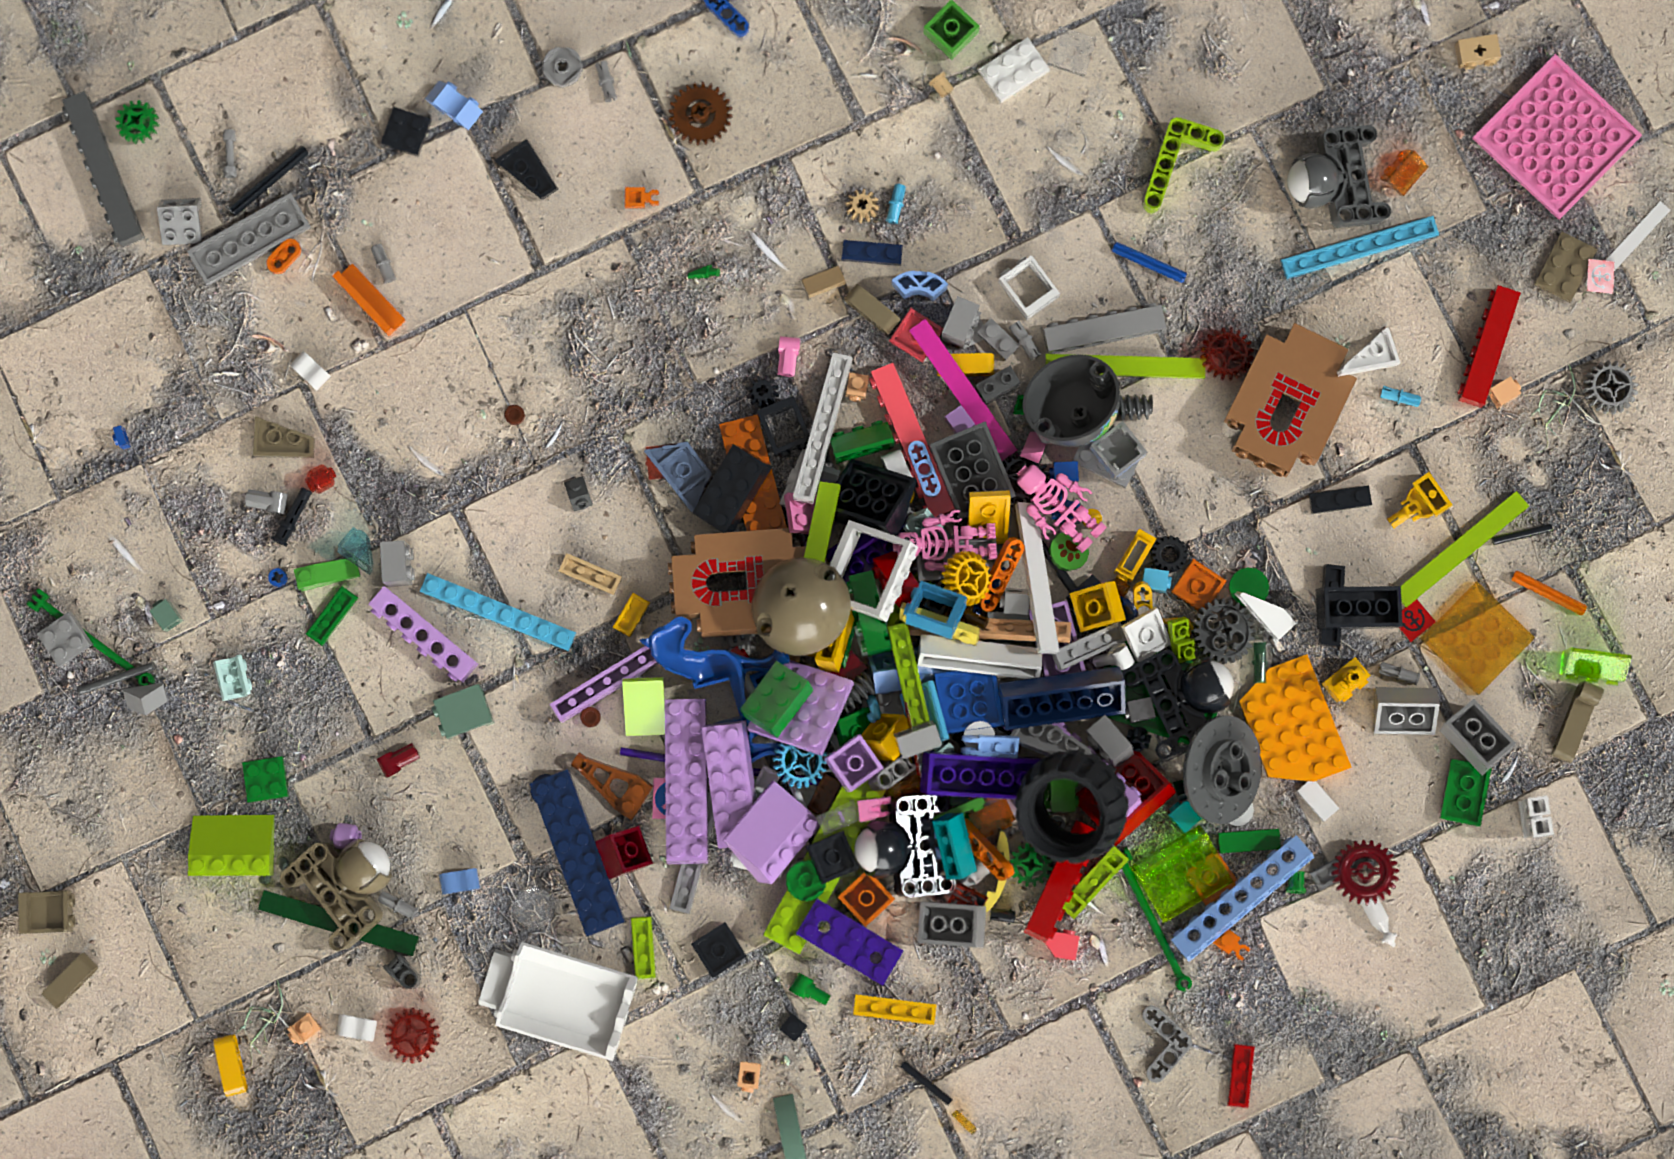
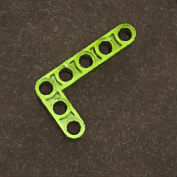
M1179 117L1173 118L1170 121L1143 201L1145 211L1155 213L1160 209L1181 143L1216 152L1221 149L1225 138L1220 130ZM1178 125L1182 131L1175 132L1172 130V126ZM1197 131L1201 137L1194 138L1191 136V132ZM1216 137L1220 143L1212 144L1210 138ZM1172 143L1176 149L1170 151L1166 148V144ZM1167 162L1170 168L1163 169L1160 163ZM1155 180H1160L1163 182L1164 186L1158 188L1154 185L1153 182ZM1153 198L1158 204L1151 206L1147 200Z

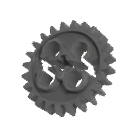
M1222 598L1219 600V603L1215 599L1212 600L1211 604L1209 602L1204 604L1205 608L1201 607L1198 609L1200 614L1194 615L1198 621L1191 623L1196 627V629L1191 631V633L1196 634V637L1193 639L1199 643L1195 648H1202L1203 650L1200 655L1207 653V657H1210V659L1214 657L1215 662L1221 660L1222 664H1226L1228 661L1230 664L1234 663L1235 658L1237 660L1242 659V655L1248 654L1246 649L1253 647L1249 641L1255 640L1251 633L1256 632V630L1250 628L1255 622L1248 621L1251 614L1245 615L1246 608L1239 609L1240 603L1238 602L1233 605L1232 599L1225 602V599ZM1222 608V613L1219 615L1221 618L1227 616V614L1232 617V624L1225 619L1215 622L1214 629L1208 625L1209 619L1214 620L1218 618V615L1212 612L1217 613ZM1236 634L1238 643L1229 644V648H1233L1235 651L1228 650L1224 655V650L1227 649V646L1224 645L1217 648L1214 645L1215 639L1221 644L1233 640L1232 636Z

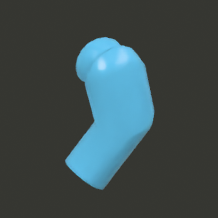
M869 695L866 701L871 712L867 714V718L871 723H875L877 720H880L881 711L876 697Z

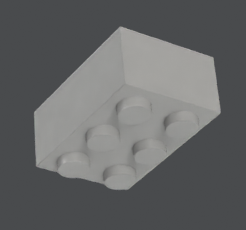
M1475 699L1445 722L1440 730L1481 775L1505 757L1516 745V742Z
M920 902L918 943L975 948L984 947L986 906Z

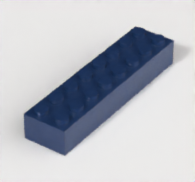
M566 769L530 783L586 937L625 923V916L611 879H608L595 843V836L570 770Z

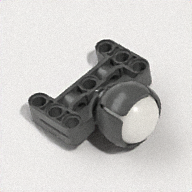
M1360 125L1327 129L1317 138L1319 153H1305L1294 159L1288 174L1287 184L1291 195L1299 203V206L1314 209L1330 203L1328 205L1330 221L1336 228L1375 225L1383 222L1391 215V208L1387 203H1372L1363 148L1376 140L1377 130L1375 127ZM1363 133L1367 135L1368 140L1364 138ZM1344 135H1347L1350 141H1347ZM1326 137L1330 138L1331 143L1327 141ZM1351 173L1356 176V180L1352 177ZM1377 210L1381 212L1382 217L1377 214ZM1358 211L1363 214V218L1359 216ZM1340 213L1343 214L1345 220L1341 219Z

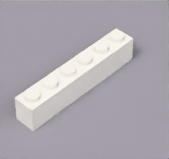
M921 634L917 666L1033 679L1040 676L1042 653H1038L1037 648L981 641H978L975 646L965 644L954 638L948 639Z

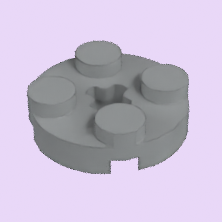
M556 47L550 50L544 57V75L553 85L565 88L574 84L580 78L583 71L581 58L572 48ZM559 63H562V64L567 63V64H568V65L566 66L567 69H566L565 71H563V70L559 71V70H558V69H559V65H558V64H559Z

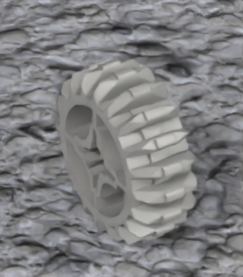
M1607 360L1605 366L1600 362L1597 364V367L1593 366L1591 372L1586 374L1588 379L1584 380L1583 384L1588 387H1585L1583 392H1589L1585 399H1592L1589 405L1593 406L1596 404V411L1603 408V414H1607L1609 409L1612 415L1616 411L1621 413L1624 411V408L1628 409L1631 406L1629 402L1633 403L1635 401L1632 395H1637L1638 391L1633 388L1637 387L1638 383L1632 381L1636 376L1632 375L1630 377L1629 373L1632 369L1629 368L1625 371L1624 363L1618 367V361H1614L1611 365V362ZM1605 373L1604 383L1596 386L1598 376ZM1615 374L1618 375L1623 380V382H1619L1618 380H1616ZM1610 384V387H1614L1615 389L1611 391V388H1607L1606 386ZM1625 389L1623 399L1616 402L1617 392ZM1598 393L1604 394L1607 401L1602 399Z

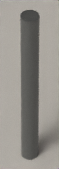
M150 662L81 686L78 690L83 695L155 670L156 666L154 662Z

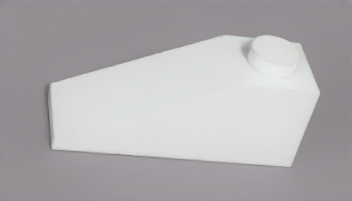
M1237 591L1235 593L1238 599L1273 639L1279 640L1297 624L1293 620L1294 615L1287 608L1284 610L1281 607L1243 592Z

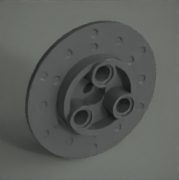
M1222 715L1214 717L1198 729L1187 749L1183 770L1185 792L1193 810L1208 822L1225 824L1238 819L1250 807L1257 794L1262 773L1260 746L1254 732L1244 721L1233 716Z

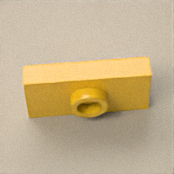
M632 592L613 628L631 637L650 602Z

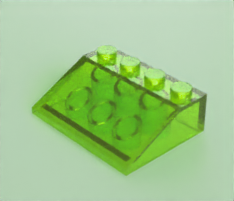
M1199 825L1130 866L1136 880L1163 924L1233 882L1210 838Z

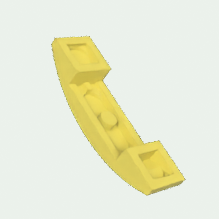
M1000 831L996 849L1003 853V856L1010 862L1008 841L1005 832ZM1006 880L997 881L995 893L987 891L984 903L986 912L997 902L1004 889Z

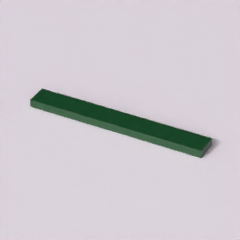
M267 890L263 891L258 910L331 932H335L339 928L323 907ZM356 923L353 926V930L355 933H357L359 930V927ZM377 924L360 941L414 956L419 936Z

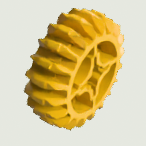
M961 551L953 554L952 558L947 559L948 564L943 565L945 572L941 573L944 576V579L941 581L945 584L944 589L967 596L966 606L980 603V599L986 598L985 593L989 592L987 586L992 584L989 582V577L992 576L988 573L990 567L985 566L987 560L982 559V555L976 554L973 551Z

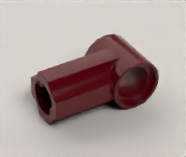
M410 743L395 752L386 753L376 760L385 778L400 772L401 768L420 759V756L413 743Z

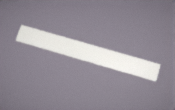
M1661 201L1605 260L1614 262V271L1670 212V209Z

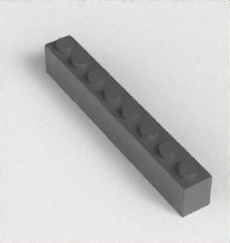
M82 91L63 99L64 107H62L66 118H70L72 123L69 125L73 136H77L79 141L76 143L77 148L85 156L86 160H83L84 166L92 174L90 181L93 188L98 189L100 195L97 196L101 207H105L107 213L104 216L108 225L113 227L114 231L111 234L115 243L125 247L145 239L89 95Z

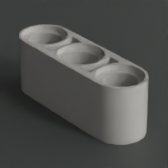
M922 753L917 754L919 766L922 764ZM902 755L895 759V761L888 762L881 771L869 778L870 788L873 791H882L892 787L916 769L914 755L910 756L912 763L909 761V757L903 759ZM894 766L897 768V774L894 771ZM880 777L883 780V785L879 781Z

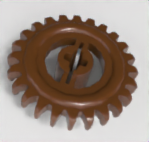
M703 81L700 87L694 82L693 89L686 84V92L679 89L681 96L674 95V99L677 102H670L674 109L668 110V113L674 116L669 117L668 120L675 122L671 125V128H678L675 134H683L681 137L682 141L689 138V144L696 140L697 146L700 145L701 141L707 145L709 139L712 143H715V136L721 139L722 135L720 132H728L724 126H731V122L727 119L733 118V115L728 113L733 108L732 106H727L730 103V99L723 100L726 93L719 94V87L713 91L712 83L705 88ZM696 101H706L711 104L707 106L702 102L695 103L691 108V114L686 116L688 107ZM701 110L704 115L700 116L699 113L697 114V111ZM715 112L714 120L706 127L699 128L690 124L692 122L704 124L708 121L710 114Z

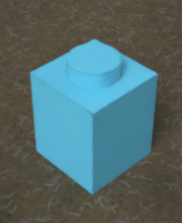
M1144 568L1142 581L1150 585L1152 592L1165 593L1166 589L1171 587L1172 577L1168 576L1169 571Z

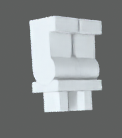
M1548 796L1527 798L1518 802L1524 838L1554 835L1551 817L1542 818V815L1551 814Z

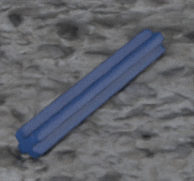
M1115 242L1112 248L1113 253L1180 283H1183L1186 278V272L1124 244Z

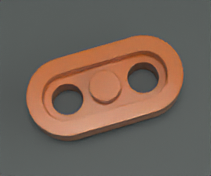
M294 239L283 241L268 257V269L274 274L284 273L300 256V244ZM294 247L295 251L293 253H289V248ZM281 262V266L276 268L275 263Z

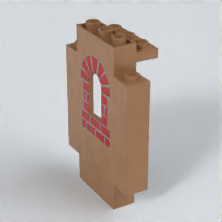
M1296 323L1292 326L1285 342L1266 334L1224 420L1228 427L1234 430H1241L1232 448V452L1241 459L1247 458L1253 461L1257 467L1271 470L1278 477H1287L1297 458L1303 464L1315 466L1357 380L1352 375L1339 377L1337 375V371L1340 369L1349 349ZM1282 394L1300 402V405L1289 428L1284 432H1277L1271 427L1270 420Z
M789 528L694 535V541L691 542V554L694 555L671 556L672 563H668V574L673 575V582H669L670 594H674L675 601L671 602V614H675L676 617L683 616L690 620L691 623L692 619L700 618L696 622L697 632H701L702 638L758 634L752 616V599L758 582L776 564L784 560L804 557L806 546H792V533L789 532ZM746 571L747 590L713 592L706 585L707 578L712 574ZM772 627L767 628L764 633H770Z

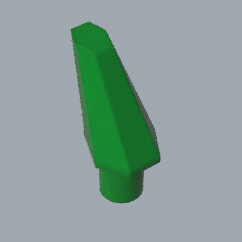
M710 264L689 272L687 277L688 279L719 276L720 269L712 268Z

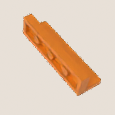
M351 264L342 273L337 271L333 275V278L388 337L405 322L403 316L354 264Z

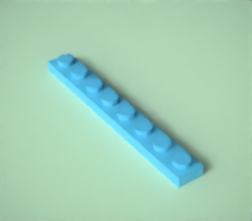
M427 573L420 589L421 593L568 652L576 636L574 631Z

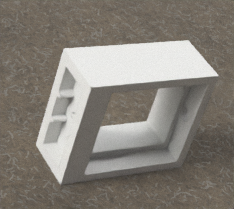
M1032 255L1028 258L1026 256L1016 262V267L1012 270L1007 268L1000 274L1001 277L999 278V284L1026 320L1055 301L1060 295ZM1030 266L1048 292L1028 307H1025L1007 282Z

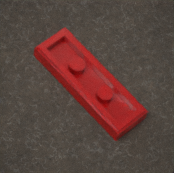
M1233 1045L1227 1106L1249 1108L1255 1046Z

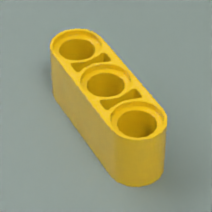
M992 353L950 354L965 376H991L995 374L994 354Z
M231 1034L215 1038L213 1041L226 1097L247 1092V1082L236 1035Z

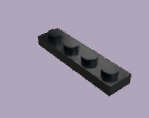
M1325 564L1323 566L1322 587H1344L1345 566ZM1341 629L1319 630L1318 645L1340 646Z

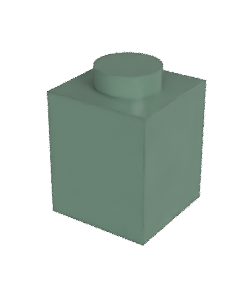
M167 599L158 600L152 605L153 608L149 610L162 630L166 632L184 621L172 603Z

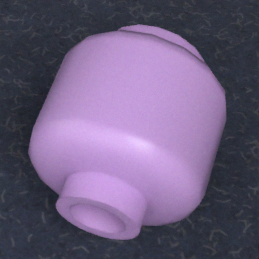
M339 823L330 832V841H333L336 849L341 850L350 842L362 837L361 831L354 824Z

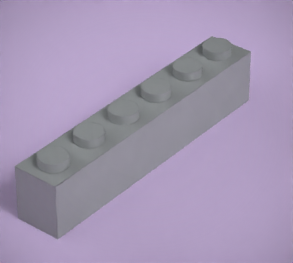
M1156 303L1145 305L1142 309L1131 307L1125 309V312L1118 314L1117 311L1105 313L1103 317L1091 315L1083 321L1071 319L1063 325L1051 323L1046 325L1047 328H1044L1043 336L1047 354H1056L1165 332L1166 323L1162 305L1156 306Z

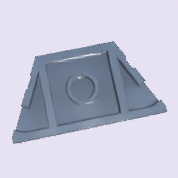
M688 442L646 449L644 451L692 513L712 474Z

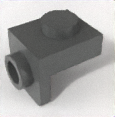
M583 476L564 482L574 511L583 510L593 505Z

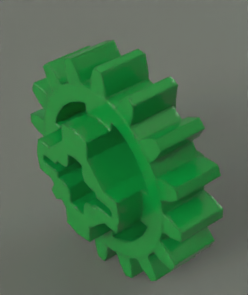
M140 100L137 101V104L130 101L129 107L123 104L124 111H117L121 116L115 118L120 123L116 125V128L121 130L119 134L122 137L125 136L126 141L129 142L132 139L134 144H137L138 140L145 143L146 137L150 140L152 139L151 133L157 134L154 127L160 126L155 121L159 119V116L154 114L156 110L153 107L150 108L147 102L143 105ZM137 119L140 122L138 125L135 123Z
M1025 843V849H1022L1020 846L1017 847L1019 853L1012 852L1015 858L1010 859L1015 872L1012 878L1018 877V884L1024 881L1025 887H1028L1029 883L1036 887L1037 881L1043 884L1042 878H1049L1047 871L1053 870V868L1048 866L1053 860H1047L1046 855H1040L1044 864L1039 863L1036 858V848L1033 846L1030 848L1028 843ZM1029 851L1026 859H1019L1023 853ZM1030 859H1032L1033 864H1036V866H1040V868H1032V870L1029 871L1028 866H1025V864L1021 863H1027L1030 861ZM1017 866L1023 868L1025 877L1019 873ZM1043 871L1039 877L1032 879L1034 872Z

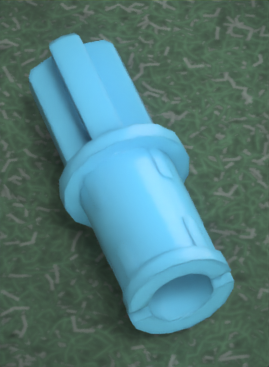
M895 184L891 201L888 202L890 206L886 222L898 224L901 207H904L905 185Z
M1383 385L1380 398L1395 401L1397 404L1404 403L1419 407L1421 402V396L1404 392V389L1398 390Z

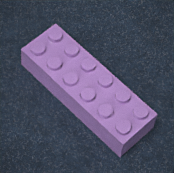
M746 720L708 724L702 727L718 849L729 848L723 841V838L757 800Z

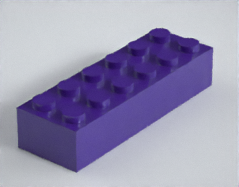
M925 751L922 757L920 792L926 795L1016 799L1017 791L1024 776L1042 758L1020 756L1018 758Z

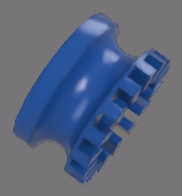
M276 568L270 571L268 580L275 587L284 586L287 582V574L282 569ZM275 573L283 575V577L280 578V583H278L276 580L273 581Z

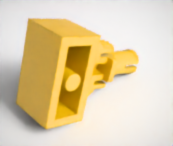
M1430 472L1412 483L1413 487L1409 490L1406 499L1400 502L1402 506H1405L1389 518H1386L1389 523L1399 518L1391 524L1393 529L1415 514L1418 515L1412 518L1413 522L1419 518H1430L1432 516L1436 518L1452 507V503Z
M1354 657L1325 680L1322 685L1336 702L1340 700L1345 702L1353 696L1351 692L1355 688L1360 690L1369 683L1367 679L1371 675L1358 659Z

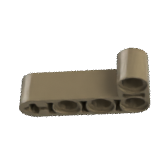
M1586 681L1578 684L1553 746L1551 756L1572 763L1594 706L1599 704L1603 696V688Z

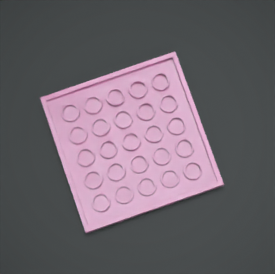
M1555 54L1472 139L1560 220L1630 149L1642 134Z

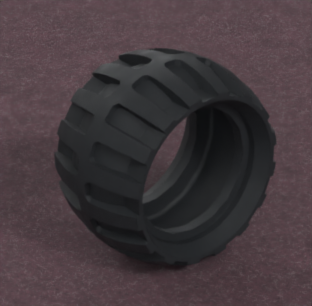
M1082 750L1059 751L1038 761L1024 776L1016 795V821L1018 826H1021L1022 836L1026 842H1030L1036 848L1035 851L1040 855H1046L1051 857V860L1060 863L1065 861L1081 863L1106 852L1121 835L1126 824L1129 807L1128 797L1125 796L1126 787L1123 780L1119 779L1115 773L1116 769L1111 764L1107 765L1100 760V756L1093 753L1087 755ZM1069 779L1077 781L1088 788L1099 806L1100 820L1097 830L1082 834L1071 833L1059 827L1050 818L1045 807L1044 791L1047 784L1052 780Z

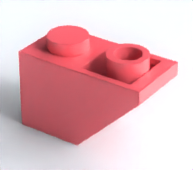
M1063 929V933L1056 932L1053 939L1049 938L1045 945L1054 957L1075 961L1079 936L1075 935V931Z

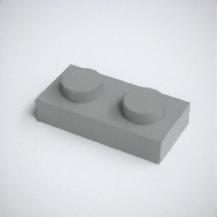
M992 318L977 331V334L1005 361L1019 348V345Z

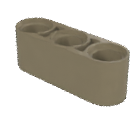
M856 284L844 298V301L886 335H889L900 322V318L859 284Z
M84 952L42 992V995L57 1009L99 967Z

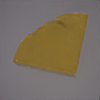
M955 1110L952 1113V1116L972 1135L975 1133L976 1127L960 1111Z

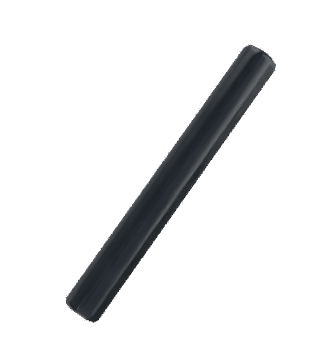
M304 146L298 147L228 207L230 212L237 216L309 154Z

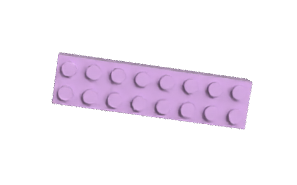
M705 699L665 700L667 864H708L707 764L702 727L707 725Z

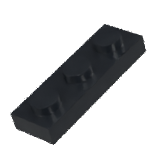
M1369 485L1308 495L1311 514L1372 506Z

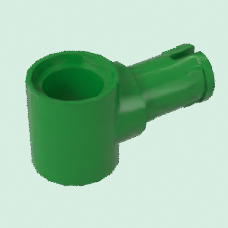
M799 972L789 988V991L801 998L810 997L825 1006L831 997L830 994L816 987L814 980Z

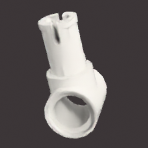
M1119 643L1113 646L1108 653L1095 655L1093 658V664L1096 668L1111 665L1124 670L1135 662L1125 643Z

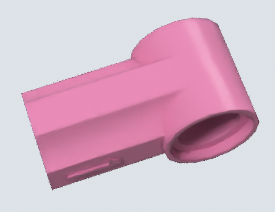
M780 336L778 375L795 377L800 338Z

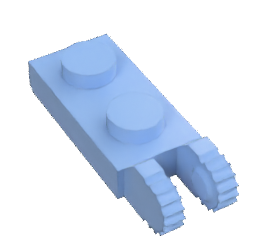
M962 736V741L977 743V749L972 747L961 748L962 754L1018 758V736Z

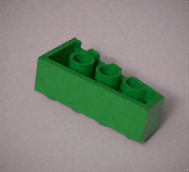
M873 570L849 576L850 581L846 582L849 594L853 593L855 602L876 609L880 599ZM853 610V613H858L859 621H856L858 633L862 632L864 640L861 641L863 653L867 652L869 657L892 651L885 621Z

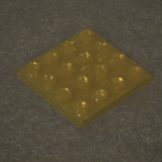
M1476 581L1419 639L1477 695H1480L1535 637Z

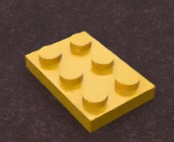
M1010 491L969 492L967 526H971V528H978V526L986 528V524L995 523L996 544H1004L1008 539Z

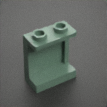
M480 684L433 700V713L436 718L439 717L441 725H438L442 737L446 736L448 740L462 733L494 723Z

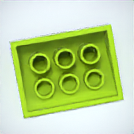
M194 815L188 851V876H274V815Z

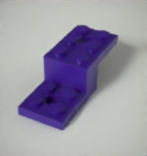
M816 899L796 932L800 937L882 986L904 950L819 899ZM821 921H827L830 924L828 932L822 933L819 931L818 924ZM873 952H879L882 956L881 961L877 964L870 961V955Z

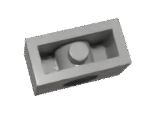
M1005 588L999 600L1000 608H1003L1004 613L1028 615V589Z

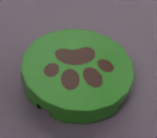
M1060 533L1050 542L1049 554L1051 561L1056 567L1064 571L1081 568L1088 559L1089 548L1081 553L1076 548L1079 544L1077 542L1074 543L1072 541L1073 538Z

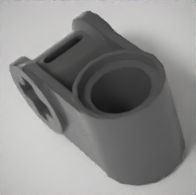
M396 952L395 957L387 965L383 966L387 973L404 988L416 989L421 984L419 973L399 952ZM412 974L415 977V982L409 986L406 983V978Z

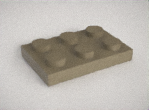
M1561 232L1534 285L1570 303L1588 269V259H1593L1598 249Z

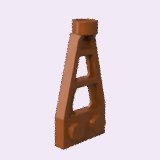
M578 753L571 764L573 768L581 772L616 811L631 821L635 818L654 785L637 774L586 757L582 753ZM597 768L610 774L605 784L600 783L593 774ZM613 779L624 780L629 785L622 798L617 797L610 789Z

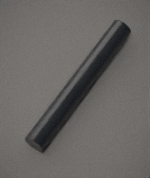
M1551 524L1500 535L1492 537V543L1497 545L1552 532L1553 528Z
M906 1061L902 1063L900 1067L946 1105L951 1103L953 1099L909 1063Z

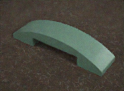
M793 1094L773 1098L785 1159H807Z

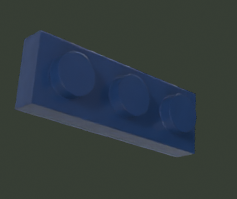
M843 240L842 261L901 266L903 245Z

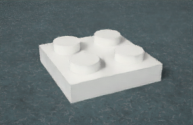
M1153 607L1121 626L1136 662L1147 659L1171 645L1169 634L1158 608Z

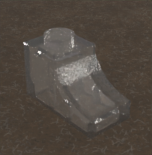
M851 800L816 816V819L825 836L858 821L859 811L855 801Z

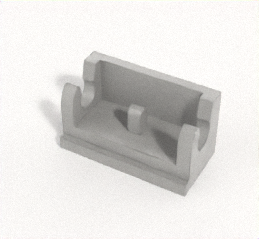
M932 720L912 727L913 731L909 728L894 733L903 759L942 746L936 725Z

